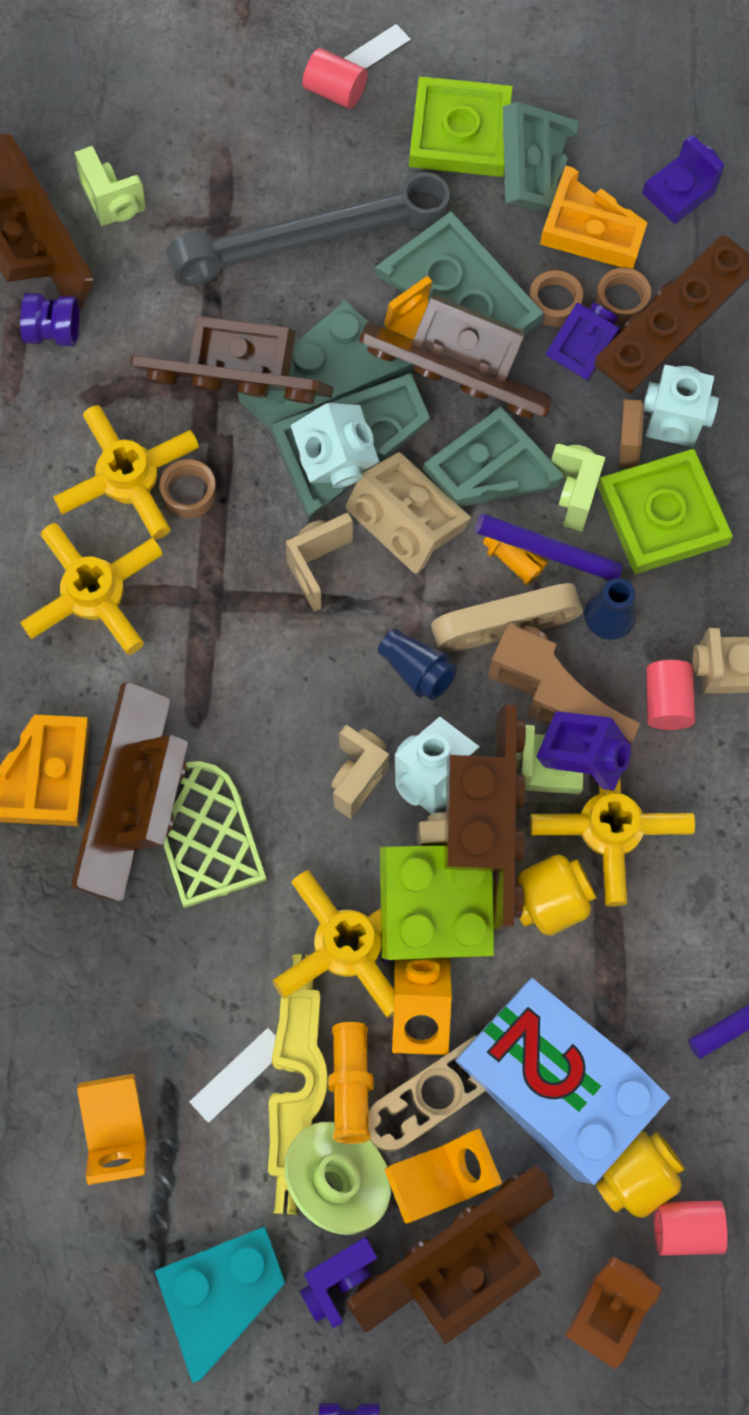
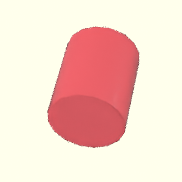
M317 48L306 65L302 86L304 89L350 110L356 106L364 91L368 71L366 68L323 48Z
M661 660L647 665V724L650 727L661 730H678L689 728L695 724L694 667L691 663L681 660Z
M721 1200L666 1202L654 1211V1237L659 1256L726 1253L728 1241L727 1220Z

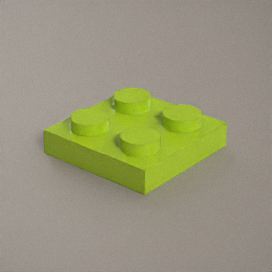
M419 76L409 167L503 177V106L511 104L513 86Z
M695 449L600 477L598 490L634 575L727 546L733 538Z
M445 845L380 847L382 959L401 960L494 956L493 871L445 869Z

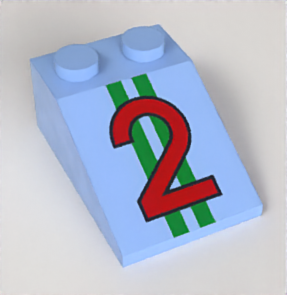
M530 978L454 1060L576 1181L595 1185L670 1099L628 1055L533 978Z

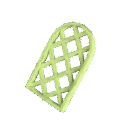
M201 761L186 763L185 771H193L188 779L183 777L180 784L184 785V788L177 801L173 804L172 812L174 819L178 812L195 819L187 837L174 830H171L168 834L169 837L183 843L175 860L167 837L164 843L183 908L219 896H226L229 893L267 881L241 804L240 794L237 792L228 774L216 765ZM201 770L212 772L219 777L212 791L195 783ZM224 781L229 787L234 801L218 794ZM191 789L208 797L200 813L182 806ZM214 800L232 808L223 825L206 817ZM237 813H239L246 836L230 829ZM202 823L219 831L211 848L193 840ZM225 835L243 843L235 860L217 852ZM249 846L258 871L241 863ZM189 847L207 855L198 872L181 864ZM213 858L231 866L222 883L205 876ZM177 870L194 878L186 895ZM237 870L252 876V878L229 885ZM200 882L216 888V890L193 897Z

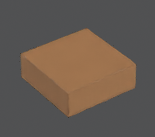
M624 399L619 468L629 469L639 466L644 413L642 400Z

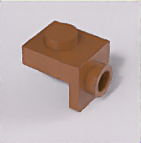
M611 1257L592 1279L564 1336L616 1370L625 1360L646 1312L658 1301L662 1288L648 1279L646 1274L638 1267Z

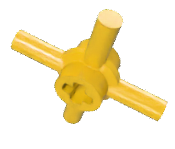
M95 405L88 408L83 413V417L103 452L96 463L95 476L52 496L58 510L63 515L106 494L120 503L133 504L154 540L165 537L171 529L151 496L150 491L157 479V468L199 448L193 432L188 430L147 450L134 441L119 440L101 406ZM130 470L131 473L123 475L122 471Z
M57 523L46 526L40 535L66 571L60 582L61 596L19 622L31 640L73 613L85 619H101L127 655L134 654L144 645V641L119 609L118 605L123 597V581L163 556L155 540L150 538L118 560L109 563L97 557H82ZM94 584L97 591L90 593L87 586Z
M620 778L613 791L602 789L599 785V794L585 804L581 813L530 814L531 836L581 835L589 848L603 855L606 906L627 905L625 854L631 852L639 844L643 835H693L695 832L694 813H642V810L633 799L621 793ZM605 816H613L614 824L622 826L618 833L611 832L610 824L602 823Z
M309 870L302 872L291 883L320 923L314 938L315 952L274 978L272 982L276 990L285 999L327 970L338 976H357L387 1018L393 1016L394 988L375 963L381 949V908L369 916L354 910L338 911ZM342 935L346 941L356 938L358 940L356 951H353L348 945L339 949L337 947L339 936Z

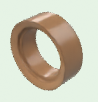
M627 267L615 268L608 271L601 278L595 301L618 317L615 323L625 324L633 314L638 311L642 313L648 307L651 298V286L647 278L639 271ZM614 285H627L637 291L641 302L635 308L621 310L608 302L605 292Z
M551 270L540 274L532 282L529 297L544 313L543 323L541 324L549 327H562L576 303L582 305L583 289L580 282L573 275L560 270ZM549 285H560L570 291L574 302L566 309L552 310L540 302L538 292Z
M193 459L176 461L164 470L160 478L159 487L162 501L168 511L178 517H199L208 512L215 503L217 496L215 477L210 468L200 461ZM187 475L201 478L208 487L206 495L199 502L190 505L176 502L169 494L174 481Z

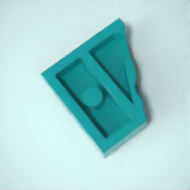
M265 1226L155 1270L192 1383L205 1377L215 1363L286 1284Z

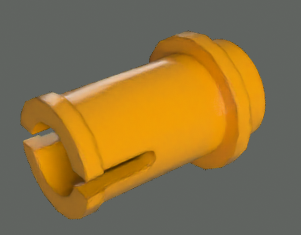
M486 537L483 541V544L488 548L486 554L490 557L496 555L526 586L531 584L533 579L535 580L549 564V561L542 556Z

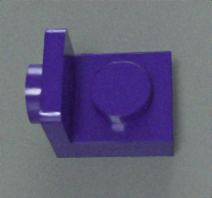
M691 135L684 140L679 157L645 182L642 194L672 223L676 224L715 194L724 164L711 147L702 144L694 135Z
M595 302L592 303L589 309L576 303L545 355L589 382L597 370L594 366L596 356L621 332L620 328L614 325L618 317Z
M555 711L536 757L545 768L591 774L602 789L613 791L616 788L621 773L629 765L631 744L611 717Z
M366 1237L304 1273L309 1285L299 1292L316 1323L326 1317L333 1329L343 1323L326 1289L337 1284L340 1292L344 1293L372 1276L367 1264L377 1259V1256Z

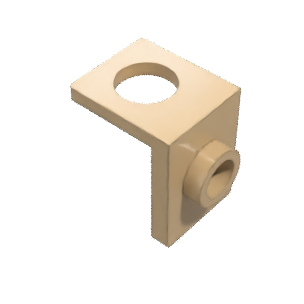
M345 513L326 523L323 520L312 522L302 528L298 536L285 541L287 563L314 612L321 609V589L306 563L353 541V520L349 513Z

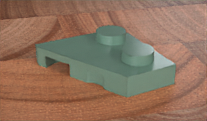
M520 102L503 106L505 203L534 211L551 208L558 188V179L563 174L568 161V157L562 152L567 138L576 135L578 120Z
M501 406L423 465L425 476L459 507L556 489L562 484L564 474Z

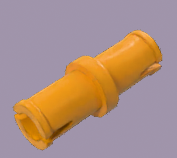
M342 1022L332 1027L334 1073L328 1077V1089L334 1093L333 1140L342 1144H360L371 1139L369 1132L368 1092L374 1088V1077L368 1072V1026L359 1022Z

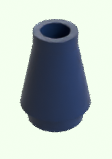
M622 578L612 579L588 601L584 612L585 621L588 628L598 637L609 640L619 639L626 636L633 629L636 621L635 590L629 581Z
M397 628L388 632L378 646V654L388 661L417 697L426 696L430 700H435L448 689L455 678L457 667L450 662L449 654L409 637Z

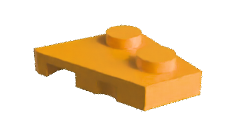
M566 165L542 231L540 245L614 266L633 269L648 222L630 209L621 207L616 199L603 189L597 191L596 194L577 181L579 172L573 167Z
M33 715L20 735L18 747L8 753L0 765V822L80 827L90 734V721L88 717Z

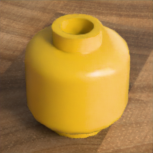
M560 854L553 855L521 871L516 878V884H522L524 891L523 913L521 918H519L524 927L534 923L537 929L547 936L561 932L588 918L591 913L590 901L597 898L578 859L569 862L566 857Z
M641 1131L602 1175L603 1178L596 1183V1187L614 1212L617 1213L625 1207L632 1215L645 1218L681 1191L682 1183L679 1174L685 1168L673 1149L658 1131L651 1135Z

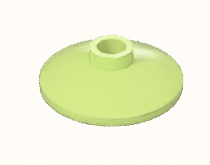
M319 1122L310 1125L294 1138L285 1158V1179L295 1204L310 1221L329 1232L352 1235L368 1230L382 1218L388 1208L391 1197V1186L384 1171L387 1165L382 1155L370 1140L360 1144L337 1143L336 1140H333L334 1122ZM326 1180L333 1185L334 1189L330 1187Z

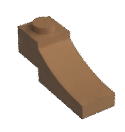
M508 623L491 660L488 678L532 696L533 700L527 716L550 725L555 711L611 717L629 743L632 744L641 723L607 706L581 686L556 658L554 652L557 644L549 641L545 633L534 627L521 626L519 628Z

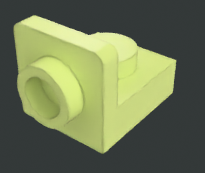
M93 146L74 152L80 183L101 226L115 221L129 220L136 213L145 210L143 185L138 175L117 181L110 163L101 164Z
M556 444L551 461L564 474V479H566L559 506L568 508L563 526L583 532L605 457L596 455L592 450L581 445L566 446Z
M525 725L526 739L523 753H516V773L524 775L525 791L580 795L583 790V773L545 768L536 757L545 735L535 734V725Z

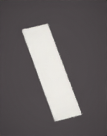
M395 24L344 57V59L361 67L368 68L411 39Z
M269 1028L259 1035L189 1101L208 1123L272 1063L276 1035Z

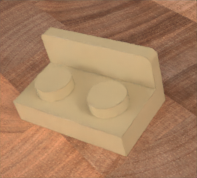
M400 452L363 472V478L356 483L346 504V510L413 573H418L424 569L433 551L462 533L471 520V517Z

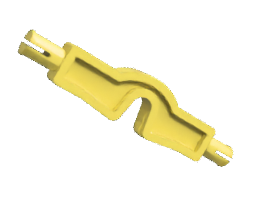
M302 954L292 955V966L303 960ZM313 980L287 998L281 997L280 1016L272 1053V1064L277 1070L301 1073L305 1077L306 1083L299 1092L273 1093L269 1098L270 1149L268 1172L271 1176L277 1177L273 1214L284 1215L286 1191H289L285 1179L287 1150L294 1138L305 1128L313 1124V1121L324 1105L327 1094V1068L324 1057L318 1048L321 995L318 990H313ZM289 1192L287 1214L298 1215V1207Z

